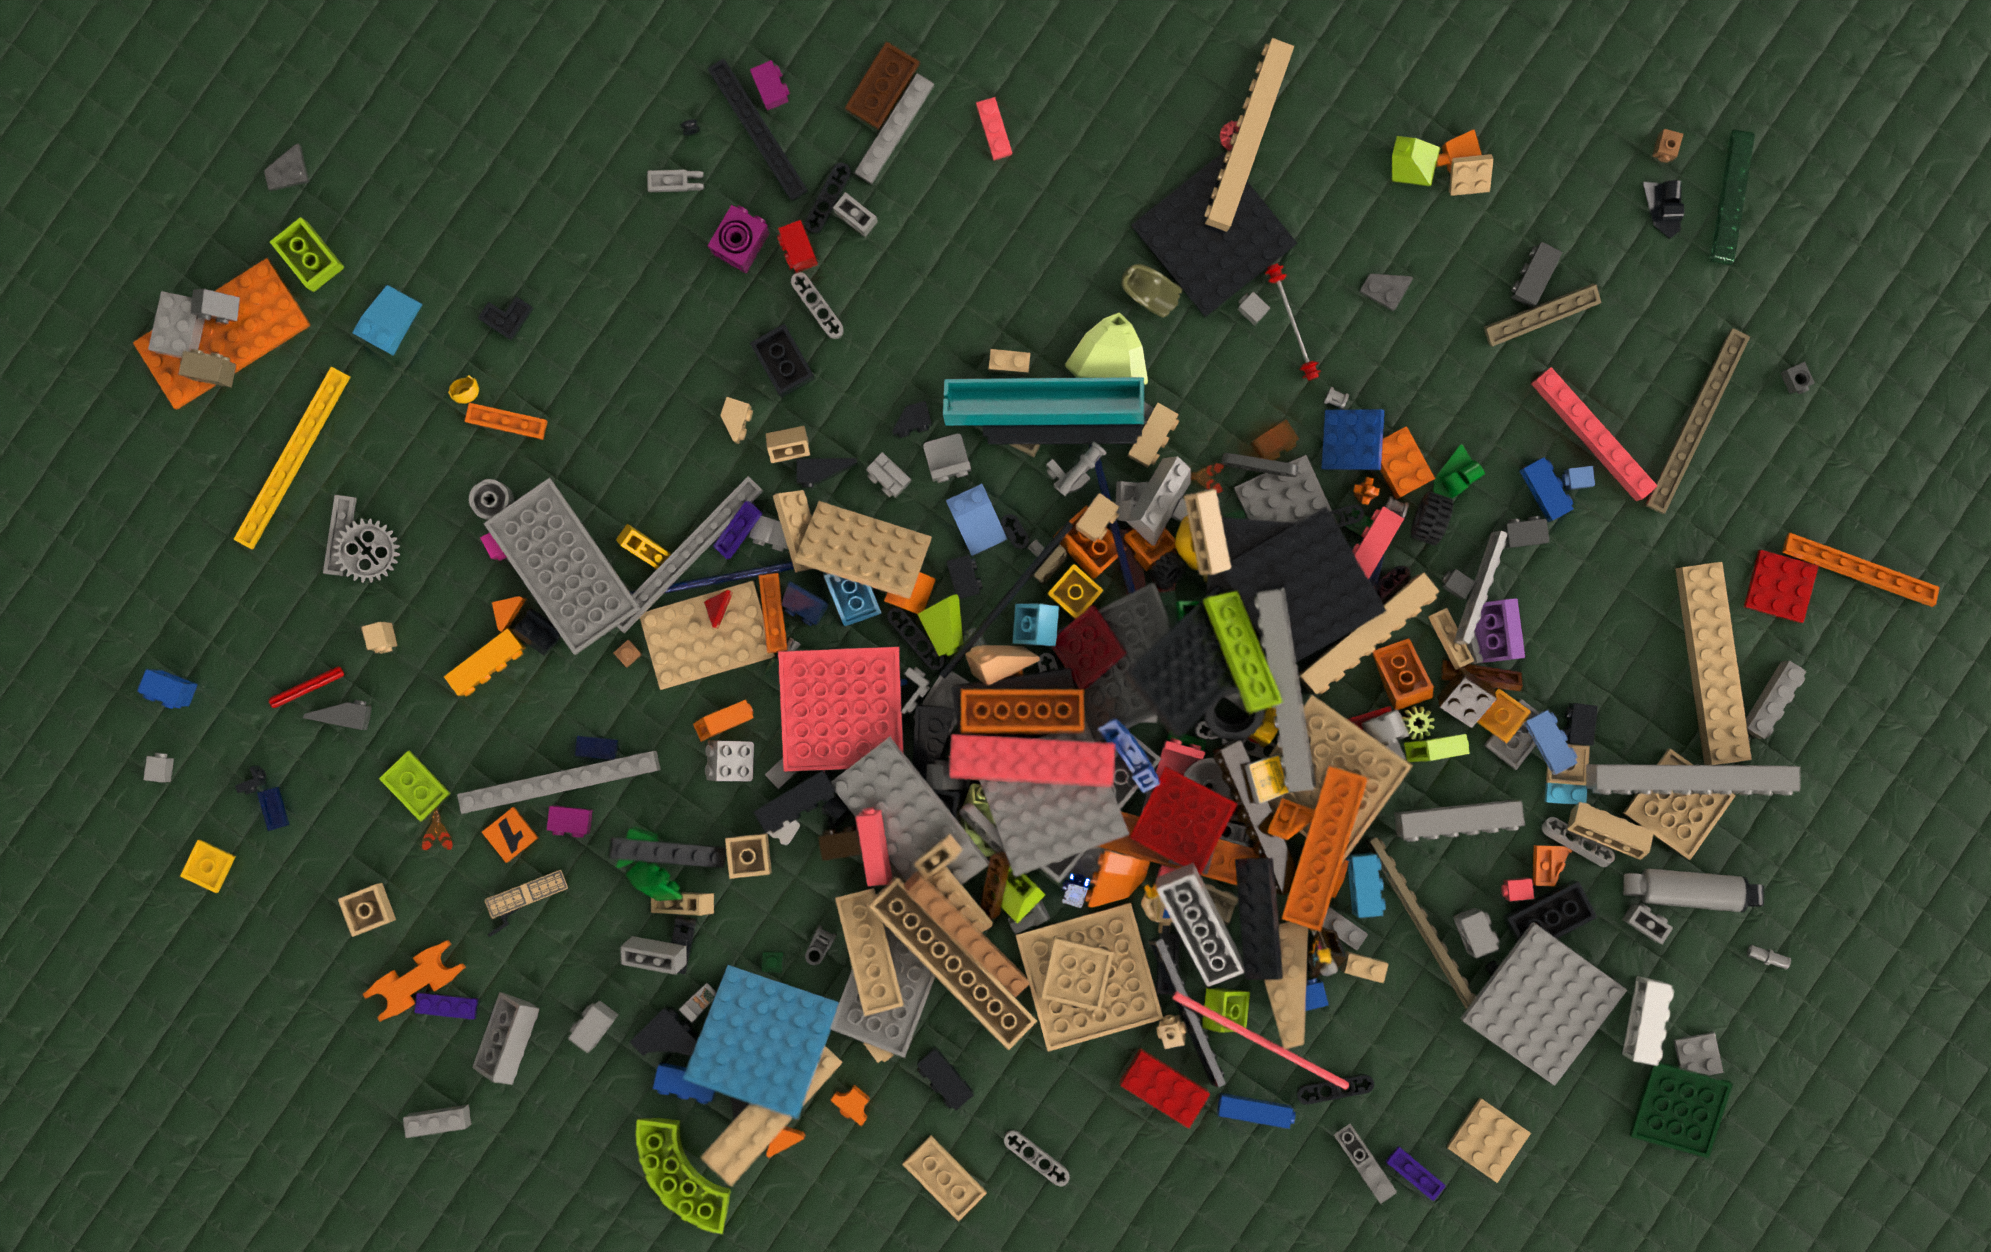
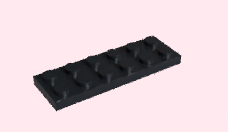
M1273 858L1235 859L1245 979L1281 980L1283 979Z

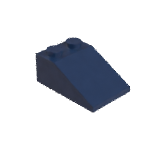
M791 582L787 586L781 604L786 607L784 609L785 612L792 616H795L797 613L803 617L801 621L809 626H812L813 623L818 625L829 606L826 602Z

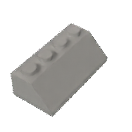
M1178 456L1162 459L1127 519V522L1152 546L1156 544L1191 483V469Z
M499 992L472 1068L492 1082L512 1085L521 1059L524 1056L535 1020L538 1017L539 1008L528 1001Z

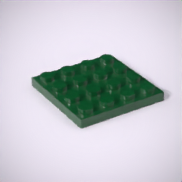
M1658 1062V1065H1651L1629 1135L1632 1138L1709 1158L1733 1083L1662 1062Z

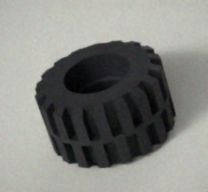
M1428 491L1423 496L1416 511L1411 528L1412 538L1436 546L1443 538L1453 511V499Z

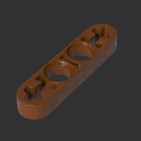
M1003 851L992 855L990 858L980 906L990 920L998 917L1000 914L1010 867L1007 854ZM994 874L998 876L999 882L996 881ZM991 890L995 893L996 899L991 895Z

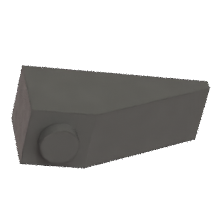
M355 699L354 703L347 702L306 713L303 718L367 730L372 706H367L366 701Z

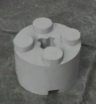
M492 479L481 481L471 489L469 494V504L477 516L486 520L491 519L514 503L512 491L503 483ZM489 498L495 499V501L492 503L488 502Z
M1398 709L1384 713L1361 724L1363 731L1386 746L1397 742L1396 738L1399 740L1409 736Z

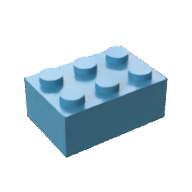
M1370 852L1349 854L1347 856L1349 861L1347 868L1352 914L1358 918L1382 916V910H1385L1384 898H1381L1380 890H1383L1382 878H1379L1378 870H1381L1380 858H1377L1376 854Z

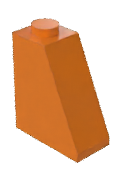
M744 700L707 715L693 723L702 742L753 719V709Z

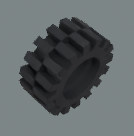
M1172 551L1167 552L1165 556L1162 555L1160 560L1155 562L1156 565L1152 566L1153 570L1150 571L1151 575L1149 577L1163 590H1167L1169 587L1172 588L1174 583L1177 584L1178 579L1183 577L1182 574L1185 573L1187 568L1186 562Z

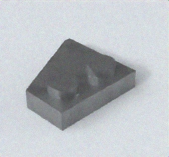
M295 144L264 170L270 191L309 182L302 149L299 144Z
M1370 274L1360 293L1394 312L1412 282L1413 277Z

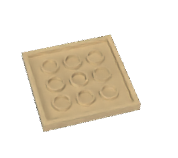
M1668 749L1657 765L1693 764L1672 749ZM1651 790V794L1636 793L1623 814L1638 825L1654 832L1653 835L1687 860H1691L1736 795L1733 793L1731 795L1713 794V791L1712 794H1695L1693 790L1692 794L1673 793V790H1671V794L1653 793V790Z

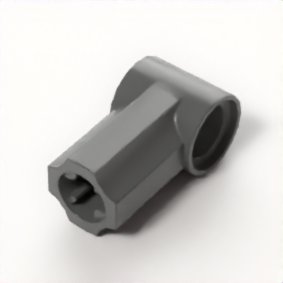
M1040 900L1018 924L1011 917L1008 918V921L1014 933L1017 934L1033 925L1037 926L1049 920L1050 915L1043 901Z

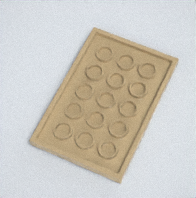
M819 501L795 557V563L910 599L932 537Z
M754 581L646 611L640 617L660 690L775 657L774 653H767L763 612ZM726 590L732 591L733 594L719 629H716L711 625L704 601Z

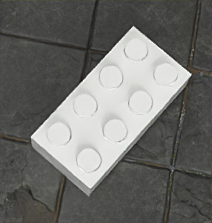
M1636 977L1622 1055L1633 1061L1658 1065V1061L1662 1058L1661 1043L1666 1037L1665 1022L1668 1021L1670 1010L1668 1009L1669 1001L1673 998L1672 985L1659 980Z

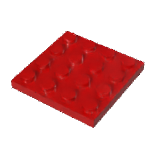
M1165 766L1159 778L1160 784L1155 786L1129 838L1183 867L1194 863L1199 875H1202L1238 803Z

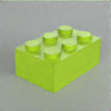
M301 217L270 241L305 287L313 292L345 268L311 225Z

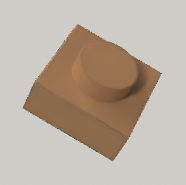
M627 640L613 652L626 668L642 655L630 640Z

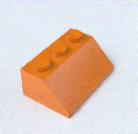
M1086 505L1069 521L1074 527L1059 544L1094 580L1127 549L1107 527L1108 531L1102 540L1098 538L1096 542H1093L1075 529L1076 524L1089 508Z

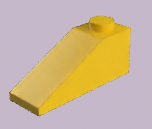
M629 524L624 527L616 539L622 547L656 569L672 555Z

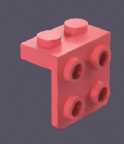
M1171 738L1170 742H1164L1156 774L1160 778L1165 766L1184 775L1190 765L1204 758L1205 752L1201 751V746L1190 744L1189 747L1183 746L1182 741Z

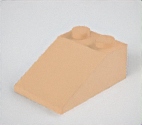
M982 645L973 647L970 652L965 653L972 675L987 686L1040 661L1039 656L1024 646Z

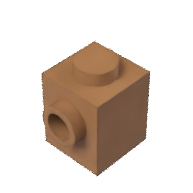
M1663 129L1658 134L1653 157H1657L1662 162L1673 161L1678 156L1683 134Z

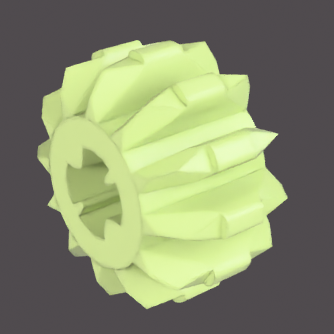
M1413 706L1411 708L1412 713L1409 710H1405V714L1408 717H1402V719L1406 721L1405 726L1408 733H1411V739H1415L1418 736L1419 740H1422L1423 733L1426 736L1430 735L1427 729H1434V726L1429 725V722L1435 720L1434 718H1428L1431 712L1426 711L1424 713V707H1420L1417 710L1416 706ZM1415 718L1421 720L1419 728L1413 725V722L1416 721Z

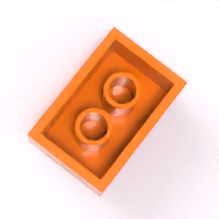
M1407 426L1383 439L1380 471L1395 499L1435 479Z

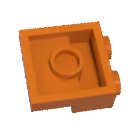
M1164 528L1156 544L1153 546L1135 529L1131 530L1123 538L1136 553L1134 557L1146 572L1152 569V566L1156 565L1155 562L1159 561L1162 555L1165 556V553L1172 551L1177 554L1175 538L1166 528Z

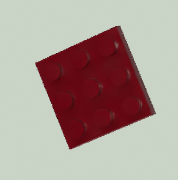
M1092 605L1059 633L1056 639V646H1051L1065 668H1071L1072 678L1080 690H1086L1127 654L1102 615Z

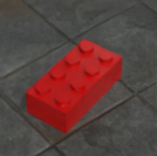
M1141 1048L1119 1081L1120 1086L1187 1128H1190L1210 1095L1207 1089Z

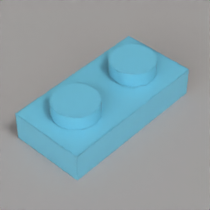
M1546 783L1545 802L1577 805L1579 802L1586 803L1587 788L1584 785Z

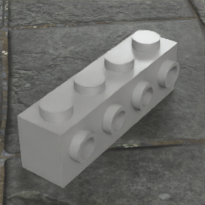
M1781 661L1746 718L1748 734L1756 739H1765L1772 734L1774 730L1773 725L1776 720L1779 721L1784 714L1783 709L1786 704L1793 700L1795 696L1794 691L1803 684L1805 680L1804 675L1807 671L1791 661Z

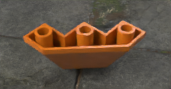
M1105 850L1104 854L1100 853L1097 863L1100 868H1098V872L1094 871L1091 880L1094 886H1092L1091 890H1087L1085 901L1088 902L1087 906L1092 908L1128 898L1145 880L1150 861Z

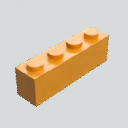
M507 628L444 676L458 696L465 695L467 697L476 690L475 686L479 683H486L492 678L490 676L495 671L500 672L506 668V663L509 660H516L523 655L522 651L526 647L512 633V629Z

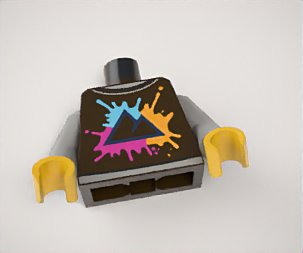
M1321 928V932L1311 929L1314 938L1307 950V958L1310 963V968L1307 972L1313 978H1318L1319 974L1332 976L1347 958L1336 931Z

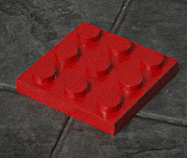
M1759 550L1744 608L1804 623L1819 566Z

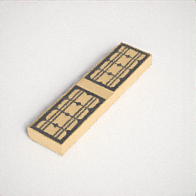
M559 870L484 901L491 919L566 890L568 886L562 871Z

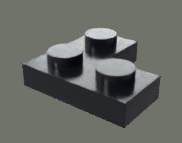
M518 297L514 298L506 312L488 302L478 319L512 341L534 308Z

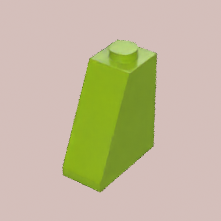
M957 594L918 613L938 656L947 654L949 657L958 652V647L964 645L960 604Z
M1467 734L1404 743L1407 762L1432 761L1470 754Z

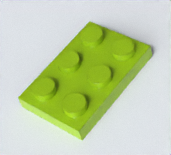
M407 751L379 778L420 822L451 794L411 751Z

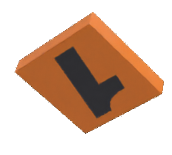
M512 807L482 831L483 835L506 863L539 838L515 807Z

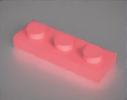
M995 97L977 102L976 106L993 161L1012 155Z

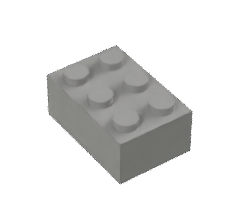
M161 291L148 350L182 359L183 351L191 352V349H199L205 320L198 319V315L190 314L191 297Z

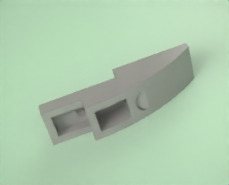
M1351 1124L1334 1134L1380 1204L1397 1193Z

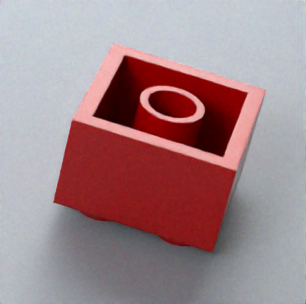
M801 220L778 228L780 234L777 235L782 250H787L784 256L790 269L794 268L795 272L798 273L818 265Z

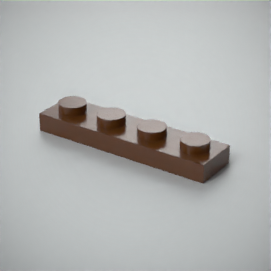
M1443 660L1441 664L1442 679L1451 681L1461 668L1455 670L1451 661ZM1472 664L1461 667L1491 687L1521 691L1522 689L1521 672Z

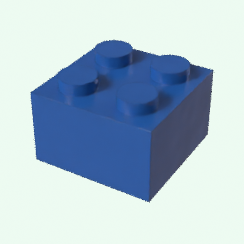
M146 669L137 692L144 694L143 698L147 700L162 701L161 705L165 707L181 709V706L190 705L198 684L163 670Z

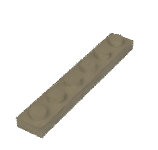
M1594 283L1485 326L1484 330L1489 345L1495 346L1600 304L1601 299L1597 285Z

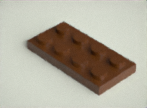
M886 41L846 105L845 110L879 130L920 65V61Z

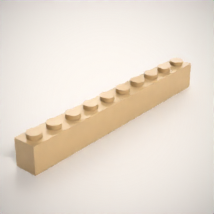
M1274 38L1271 39L1269 44L1265 43L1261 54L1264 55L1263 62L1259 61L1255 70L1258 76L1256 80H1252L1249 91H1252L1250 98L1246 97L1242 107L1245 109L1244 115L1239 116L1236 124L1239 127L1237 134L1233 133L1230 144L1233 145L1231 152L1227 151L1223 160L1226 166L1224 170H1220L1217 177L1220 183L1218 188L1214 187L1210 197L1213 199L1212 205L1207 206L1204 214L1207 217L1205 222L1207 225L1226 232L1231 227L1294 46Z

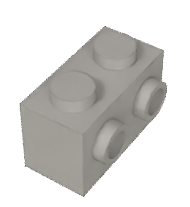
M1632 903L1622 920L1654 942L1663 944L1673 927L1667 924L1668 920L1659 914L1657 916L1650 912L1651 909L1643 903H1640V905Z

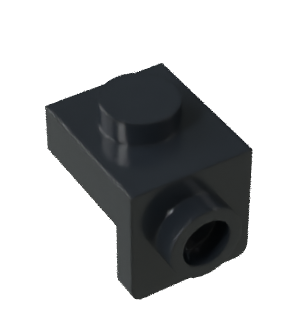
M259 765L250 767L254 779L235 785L237 793L245 792V795L257 792V787L265 785L266 773L264 769Z

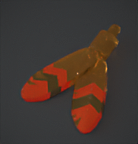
M1215 463L1197 473L1191 472V480H1196L1208 490H1216V493H1221L1223 491L1221 485L1209 477L1220 473L1224 465Z
M434 809L432 824L423 838V850H428L432 847L436 837H438L444 848L452 849V839L441 823L438 809Z

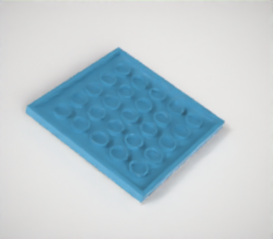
M728 965L683 1079L798 1119L830 1034V1028L839 1002Z

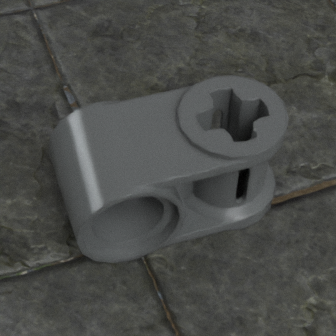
M1228 822L1229 833L1226 836H1221L1220 839L1250 847V838L1245 831L1246 826Z
M819 925L806 951V961L810 965H818L824 959L837 934H831ZM812 950L820 953L818 961L810 959L809 954Z

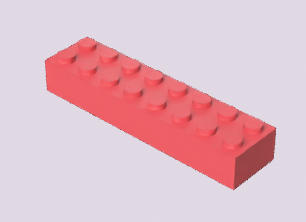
M952 735L950 778L1112 787L1115 744Z

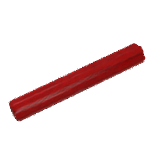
M341 667L333 668L269 698V703L272 708L279 707L343 677L344 672Z

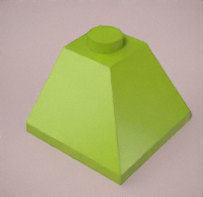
M1397 136L1392 154V181L1431 186L1440 147L1417 138Z

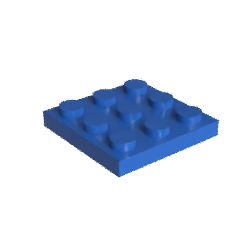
M1325 410L1322 469L1381 470L1384 410Z

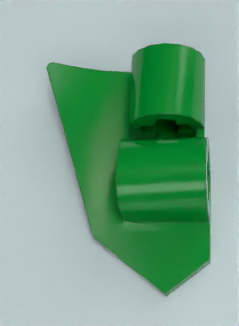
M1460 444L1435 477L1433 484L1434 493L1453 499L1466 490L1469 485L1485 475L1481 465L1470 458L1462 444Z

